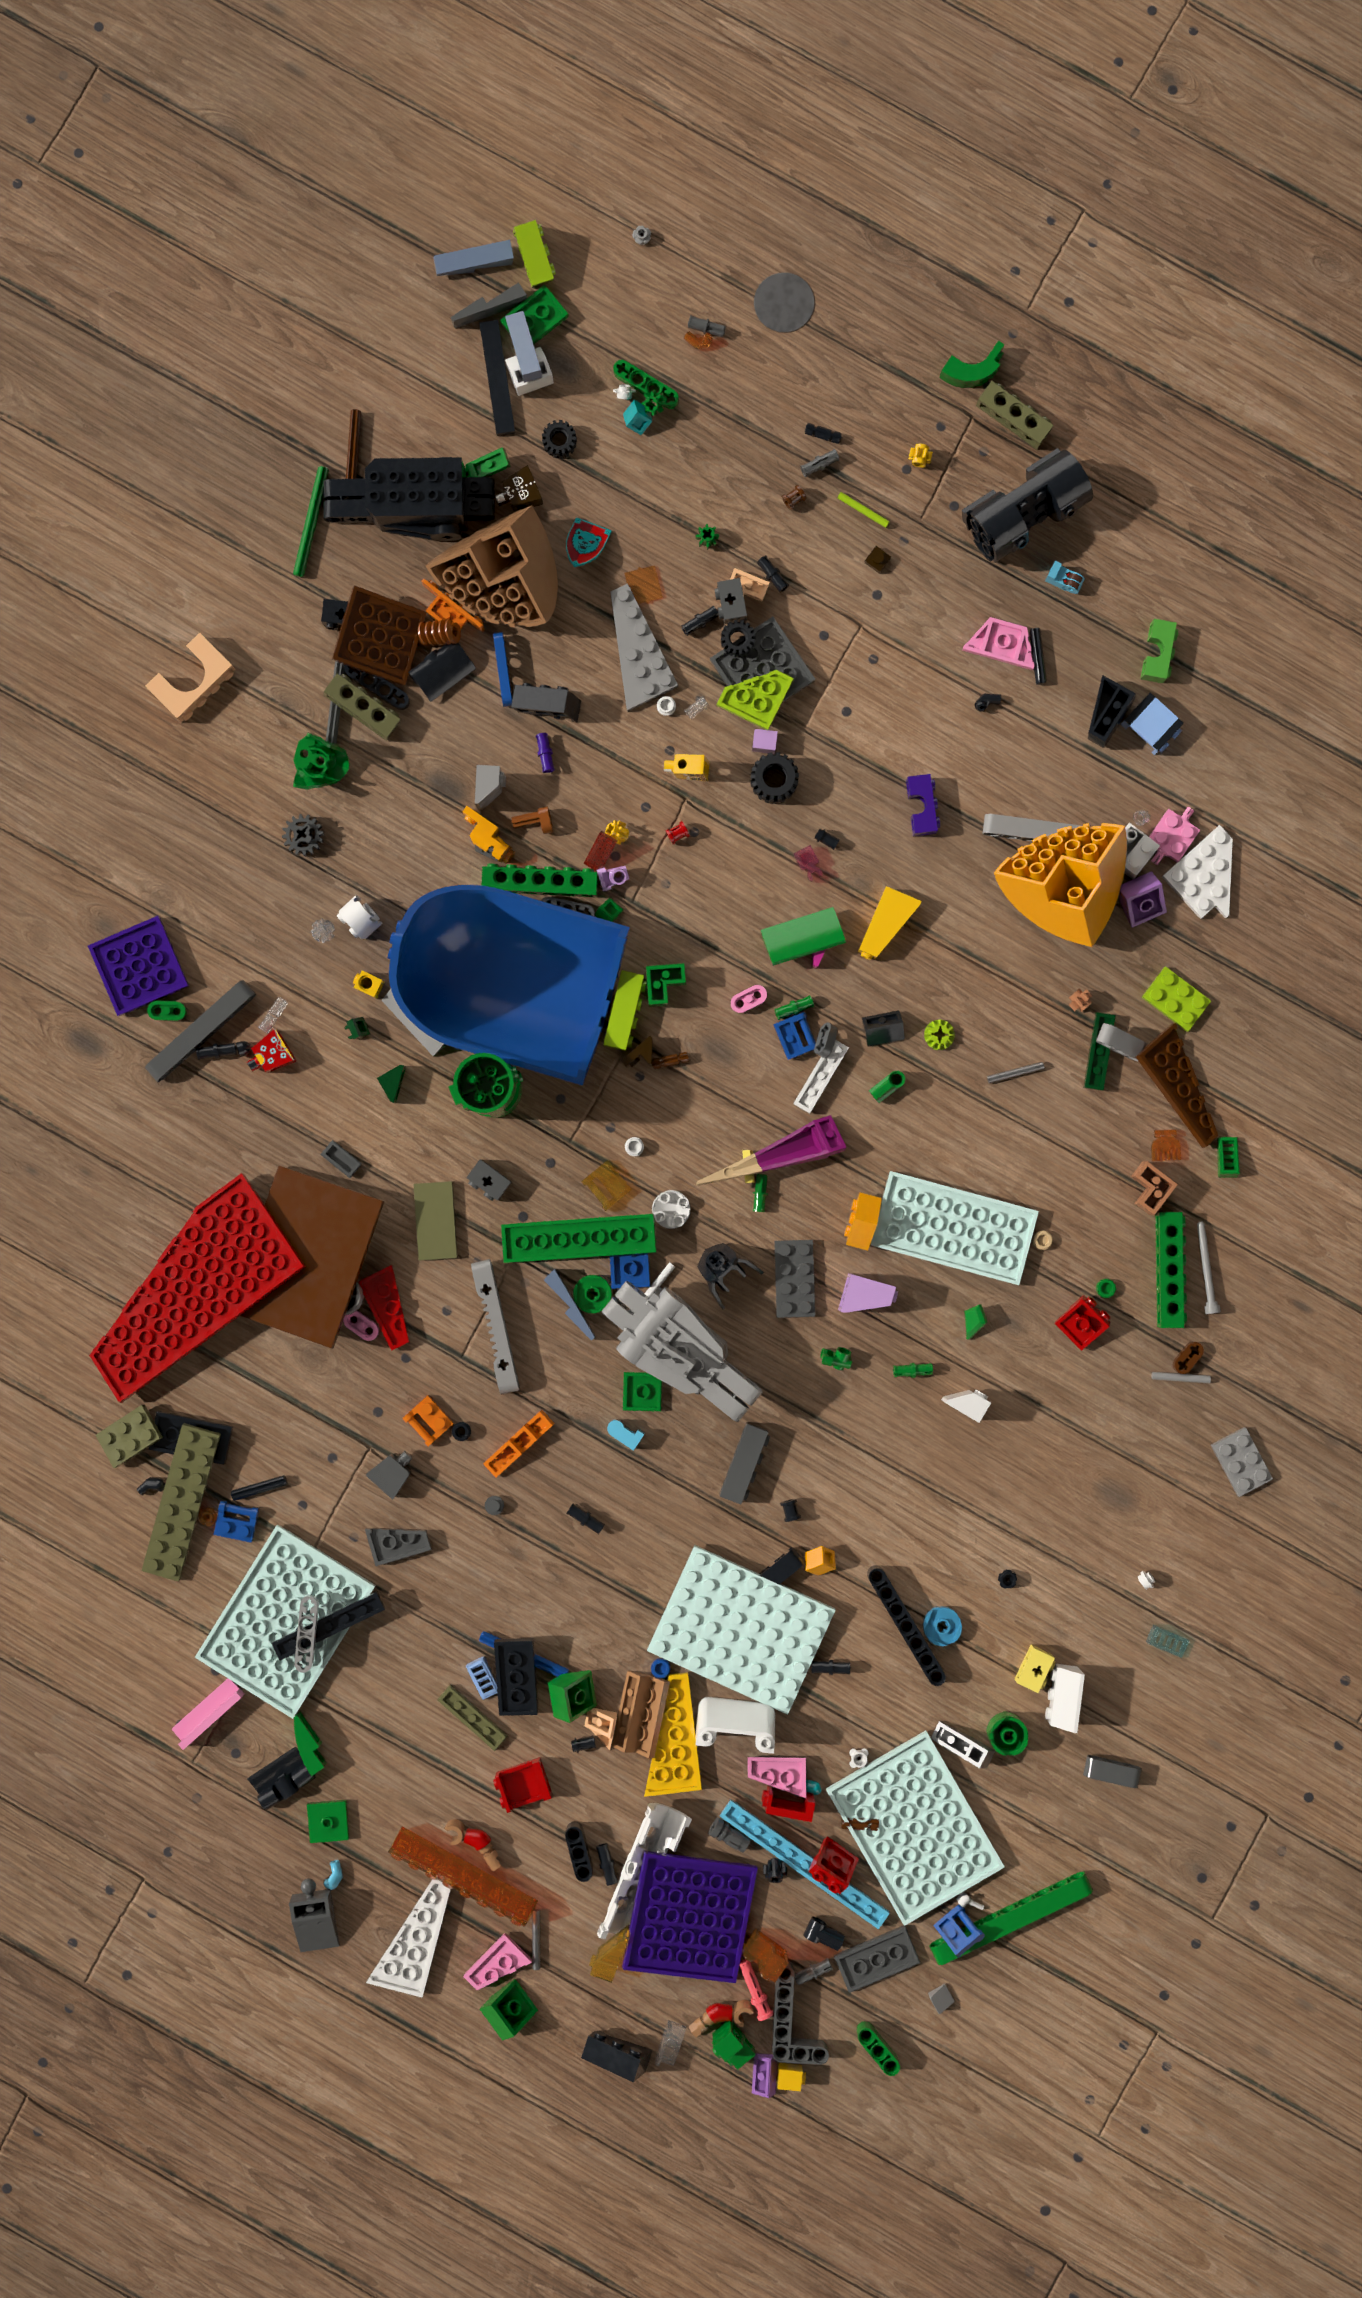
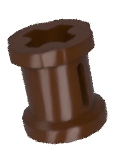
M796 485L795 489L787 495L783 494L781 496L789 510H793L796 504L807 499L799 485Z

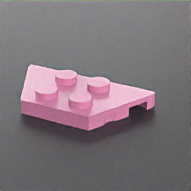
M990 617L962 649L965 652L1029 670L1034 669L1027 627Z

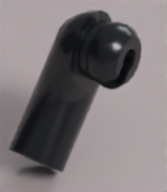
M982 694L975 702V709L983 712L990 703L1000 704L1001 694Z
M149 1477L136 1490L142 1496L150 1489L162 1492L166 1483L161 1478Z

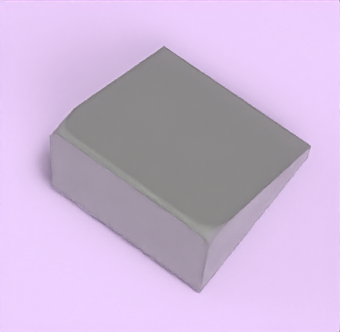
M945 1984L928 1993L938 2014H941L955 2002Z

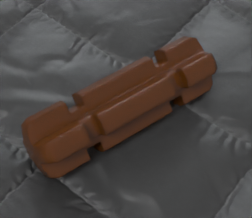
M682 1052L680 1055L673 1054L664 1056L662 1059L655 1058L652 1059V1066L654 1069H659L661 1066L668 1067L677 1065L679 1062L686 1063L689 1062V1056L687 1052Z
M847 1818L849 1822H844L841 1819L842 1829H848L850 1825L853 1830H865V1828L868 1830V1828H871L872 1831H877V1828H879L878 1819H871V1821L868 1820L866 1822H859L856 1818H853V1820Z

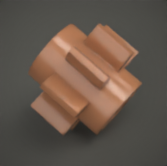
M1079 988L1069 997L1072 1001L1069 1006L1074 1012L1077 1009L1082 1012L1092 1003L1090 1000L1092 994L1087 989L1082 992Z

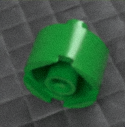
M1003 1711L996 1714L989 1721L986 1729L987 1737L999 1754L1014 1756L1020 1754L1028 1744V1730L1017 1715ZM1005 1732H1010L1011 1735L1008 1737L1005 1735Z

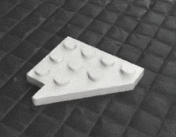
M1220 825L1162 876L1200 919L1214 907L1224 918L1229 916L1233 839Z

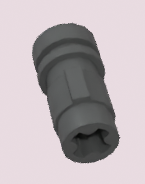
M719 1817L714 1820L708 1834L718 1841H724L728 1846L742 1853L750 1843V1838L735 1828H731L729 1823H724V1820Z

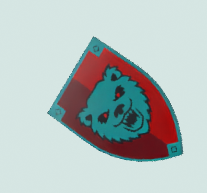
M576 517L566 540L567 556L573 567H579L595 560L602 553L612 530Z

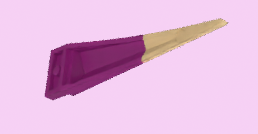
M829 1115L813 1120L760 1151L697 1181L696 1185H704L825 1159L830 1155L845 1151L846 1145L832 1116Z

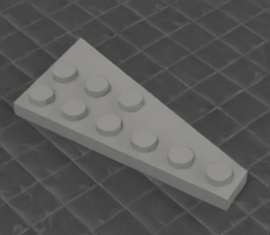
M627 583L611 591V600L628 712L677 688L678 684Z

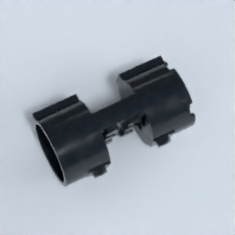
M1058 448L1026 468L1027 482L1005 495L1000 491L996 493L993 489L962 509V520L966 524L967 530H971L974 537L973 542L988 561L991 562L993 560L996 563L1011 552L1024 548L1029 543L1028 531L1037 523L1045 521L1048 516L1056 522L1063 521L1066 518L1072 517L1079 508L1092 501L1093 490L1089 478L1079 461L1066 450L1060 451Z

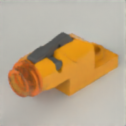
M466 806L462 811L466 816L464 819L472 825L477 824L469 835L475 845V851L492 860L508 864L513 858L515 851L499 836L496 837L500 831L499 828Z

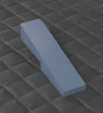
M506 240L435 255L433 259L437 276L472 273L475 269L512 265L514 257L511 242Z
M521 311L505 316L524 383L542 378L524 312Z
M554 1269L544 1281L570 1307L565 1314L592 1341L595 1338V1334L557 1270Z

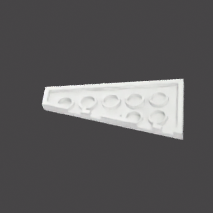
M433 1877L366 1983L423 1997L451 1890L450 1885Z

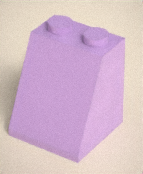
M848 1273L838 1310L846 1313L891 1306L892 1302H896L898 1291H895V1286Z

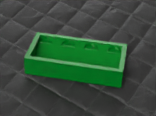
M833 907L760 930L773 966L846 943Z

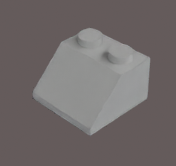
M477 765L475 805L478 810H483L502 793V787H506V776L500 766Z

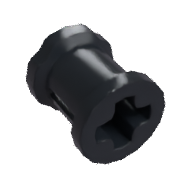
M796 1499L780 1502V1505L783 1506L785 1522L801 1518V1515L798 1514Z

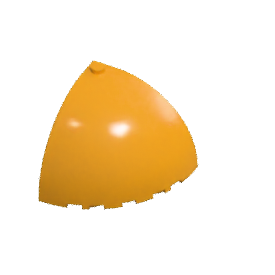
M1087 823L1073 829L1072 826L1057 829V833L1049 836L1043 834L1033 839L1032 844L1018 848V852L1013 857H1007L994 872L996 881L1007 899L1031 922L1057 937L1093 947L1113 912L1123 881L1127 854L1126 829L1123 825L1102 823L1101 826H1090Z

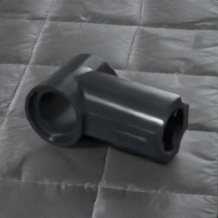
M814 1916L811 1917L803 1934L811 1942H820L836 1951L841 1948L845 1938V1934L827 1926L823 1920Z

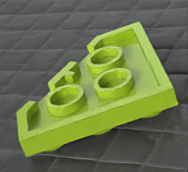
M774 670L768 674L724 688L716 706L756 726L769 730L794 678Z

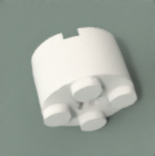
M355 895L339 910L337 917L342 923H347L351 927L349 931L354 937L366 939L382 922L378 921L380 918L367 903L362 905L359 902L361 898Z

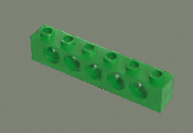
M492 863L482 866L481 886L494 887L515 894L597 898L598 873L594 872V869L584 868L583 871H575V868L565 867L563 870H556V867L551 866L537 869V866L527 865L525 868H518V865L508 864L506 867H499L498 864ZM505 874L507 879L505 882L499 883L497 876ZM524 875L526 880L524 883L519 884L516 882V877ZM543 876L545 877V882L538 885L535 883V878ZM556 877H563L564 883L557 886L554 884V879ZM575 878H582L583 884L576 887L573 885V880Z
M1157 1212L1155 1214L1158 1328H1184V1324L1187 1323V1313L1184 1312V1304L1187 1303L1184 1285H1186L1187 1279L1186 1274H1183V1266H1186V1255L1183 1254V1247L1186 1246V1237L1183 1235L1186 1219L1183 1216V1212ZM1170 1226L1175 1229V1234L1172 1237L1167 1234V1229ZM1171 1245L1175 1247V1254L1173 1256H1170L1167 1252L1168 1247ZM1170 1265H1174L1176 1268L1173 1275L1168 1273ZM1170 1284H1174L1176 1287L1174 1294L1168 1292ZM1171 1303H1174L1176 1311L1171 1314L1168 1311V1307Z

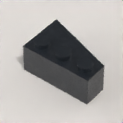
M1102 675L1088 732V740L1105 748L1133 704L1136 693Z

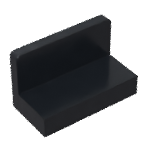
M899 1010L862 1017L868 1047L905 1039L903 1020Z

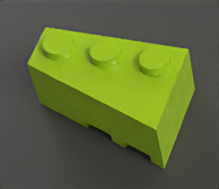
M536 220L515 226L513 234L517 239L518 248L522 255L531 287L553 281V275H556L553 263L549 264L547 258L550 252L547 243L543 244L541 236H544L541 224L537 225Z

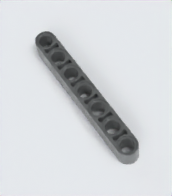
M244 980L239 981L145 1066V1069L157 1082L165 1079L193 1054L196 1048L203 1045L256 996V993Z

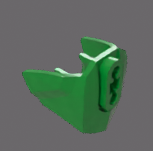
M307 732L306 736L298 741L293 759L297 769L293 787L309 790L336 784L350 769L347 751L334 743L322 739L317 734ZM304 750L308 751V756H304ZM319 757H323L324 763L321 761V759H319Z

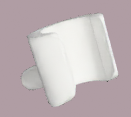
M964 1892L956 1899L962 1907L969 1903L976 1908L984 1909V1905L975 1902Z

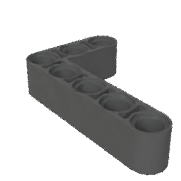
M781 1960L776 1967L772 2033L773 2057L776 2061L783 2063L824 2064L829 2058L828 2047L824 2041L791 2038L795 1975L793 1964L789 1960ZM784 1968L790 1970L786 1975L780 1973ZM782 1988L789 1990L787 1994H781L779 1991ZM780 2008L788 2009L784 2014L778 2012ZM781 2027L787 2029L784 2033H779L777 2030ZM779 2047H784L786 2049L782 2053L776 2051ZM799 2048L805 2050L802 2054H798L795 2051ZM818 2049L825 2051L822 2055L815 2054Z

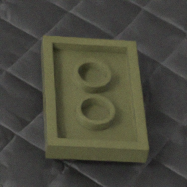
M140 1405L96 1434L113 1468L119 1467L163 1438L145 1405Z

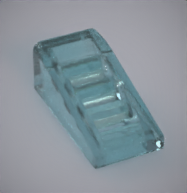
M1153 1624L1146 1640L1149 1645L1180 1658L1183 1657L1190 1641ZM1159 1633H1162L1161 1638H1160L1159 1642L1157 1643V1642H1156V1639H1157ZM1166 1635H1167V1636H1169V1637H1168L1167 1642H1166V1644H1165V1646H1164V1645H1162V1644H1163V1641H1164V1639H1165V1637H1166ZM1175 1638L1172 1648H1169L1172 1639ZM1179 1640H1180V1641H1182L1183 1643H1182V1645H1181V1647H1180V1649H1179V1652H1178V1651H1175V1650H1176V1647H1177V1645H1178V1643H1179Z

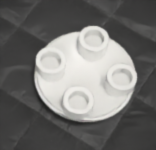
M668 1190L655 1198L652 1205V1213L659 1225L665 1228H677L682 1226L689 1218L690 1204L682 1193Z

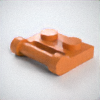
M429 1395L402 1418L425 1440L424 1443L428 1447L454 1424ZM416 1413L433 1429L435 1433L432 1436L413 1417Z

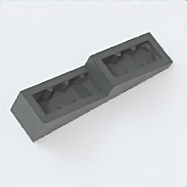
M518 282L487 303L481 297L451 317L452 325L456 329L515 308L527 299V294Z

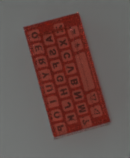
M601 831L583 864L594 869L596 872L598 869L604 868L618 840Z

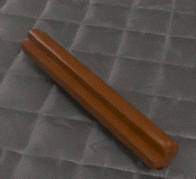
M352 409L350 412L346 479H357L361 411L358 409Z

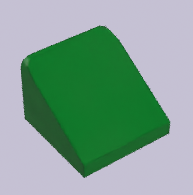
M609 898L598 908L595 916L614 922L624 910Z

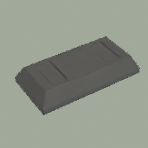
M334 1140L320 1154L348 1178H351L362 1165L361 1162Z

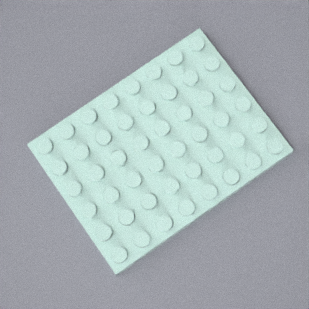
M276 1525L195 1658L293 1719L349 1628L316 1643L313 1666L304 1673L299 1672L295 1668V1654L279 1661L271 1643L298 1630L300 1602L305 1596L314 1595L319 1601V1620L370 1595L376 1585L282 1526ZM309 1599L305 1603L308 1606V1612L303 1613V1615L310 1614V1609L314 1606ZM304 1619L302 1622L303 1627L313 1623L310 1619ZM310 1652L304 1653L303 1660L299 1662L303 1665V1668L309 1664V1662H306V1655L310 1654Z
M694 1545L647 1651L788 1715L835 1613V1608L785 1585L772 1582L752 1570Z
M926 1730L826 1788L844 1822H849L847 1818H850V1820L856 1818L859 1822L871 1821V1819L879 1820L877 1831H872L871 1828H868V1830L867 1828L865 1830H853L851 1825L848 1829L904 1926L1004 1868L1001 1859Z

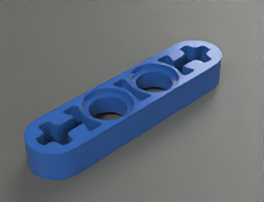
M503 632L494 633L493 638L503 707L512 706Z

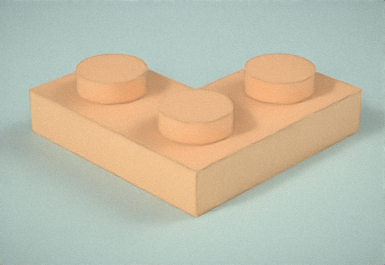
M734 568L730 580L740 578L743 596L747 595L762 602L770 582ZM729 598V605H733V601Z

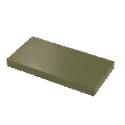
M452 1181L413 1184L418 1260L458 1258Z

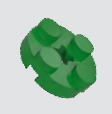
M598 1275L583 1277L578 1281L573 1290L575 1303L586 1313L602 1311L612 1297L611 1287L607 1280ZM591 1288L598 1292V1296H595L593 1300L590 1296H587V1292H590Z

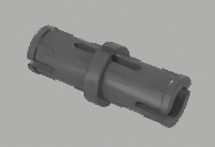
M833 449L822 456H816L814 460L801 465L800 468L804 477H807L818 470H825L826 466L840 459L837 451Z

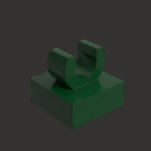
M364 1017L347 1021V1025L344 1027L345 1030L349 1029L352 1034L348 1037L349 1039H358L370 1035Z

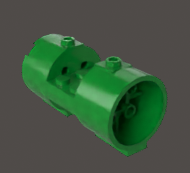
M477 1053L467 1057L460 1063L454 1075L453 1085L448 1086L456 1106H463L464 1110H471L484 1117L500 1118L508 1115L517 1107L522 1095L521 1082L524 1080L520 1070L517 1071L515 1066L511 1067L510 1064H507L500 1057L490 1053Z

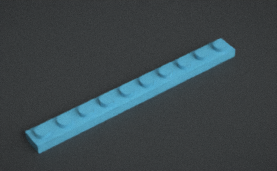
M730 1799L721 1812V1818L877 1929L881 1927L890 1914L887 1909L850 1883L839 1894L831 1892L828 1885L822 1881L814 1880L812 1874L808 1872L814 1857L734 1800Z

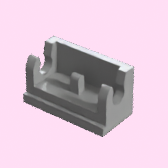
M664 1340L653 1355L654 1359L684 1378L687 1377L696 1363L695 1360Z

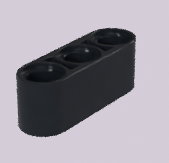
M794 1547L788 1549L789 1552L787 1554L783 1553L774 1561L775 1563L771 1567L767 1566L759 1574L761 1577L780 1585L801 1568L805 1561Z
M574 1821L567 1825L565 1839L577 1880L587 1882L592 1877L593 1864L584 1829L579 1822ZM576 1829L579 1831V1835L572 1836L569 1831ZM581 1848L584 1850V1853L577 1855L574 1850ZM581 1867H586L589 1870V1872L587 1874H582L579 1871V1869Z

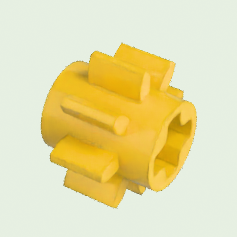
M916 444L915 448L911 447L908 459L912 460L913 466L924 468L926 463L930 464L933 452L929 451V446Z
M614 820L613 823L607 825L605 834L609 836L610 840H616L613 844L621 845V842H625L628 839L629 830L625 828L626 823Z

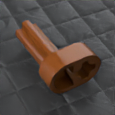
M548 806L538 808L537 812L511 817L513 828L541 823L543 834L553 832V824Z

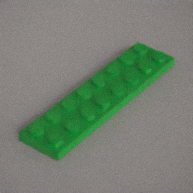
M654 1214L501 1225L504 1263L657 1252Z

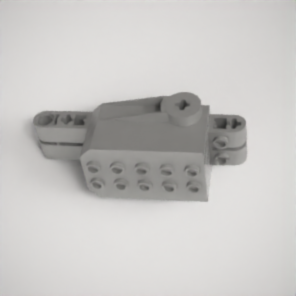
M625 1281L615 1294L618 1299L613 1297L602 1310V1313L623 1330L618 1336L621 1342L616 1349L625 1359L685 1394H702L734 1421L739 1422L749 1410L748 1405L752 1406L763 1393L754 1382L726 1360L728 1356L727 1341L709 1328L695 1311L669 1288L664 1287V1289H661L659 1287L649 1298L632 1283ZM663 1340L696 1361L686 1378L653 1358L654 1353Z

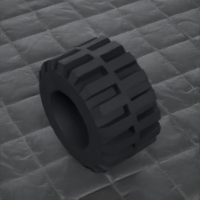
M771 752L767 756L763 755L759 761L755 762L752 768L750 784L753 787L754 794H757L760 800L764 799L766 803L773 802V804H777L780 801L781 803L785 802V799L792 797L798 785L799 773L797 765H794V761L792 759L789 760L787 755L784 754L782 756L779 752H776V754ZM769 769L781 770L786 776L785 784L779 788L769 787L763 780L764 773Z

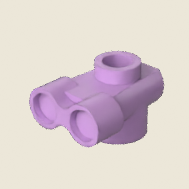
M626 866L607 870L604 867L597 870L603 892L611 890V887L614 885H621L626 880H629ZM620 871L621 876L618 878L615 877L614 874Z

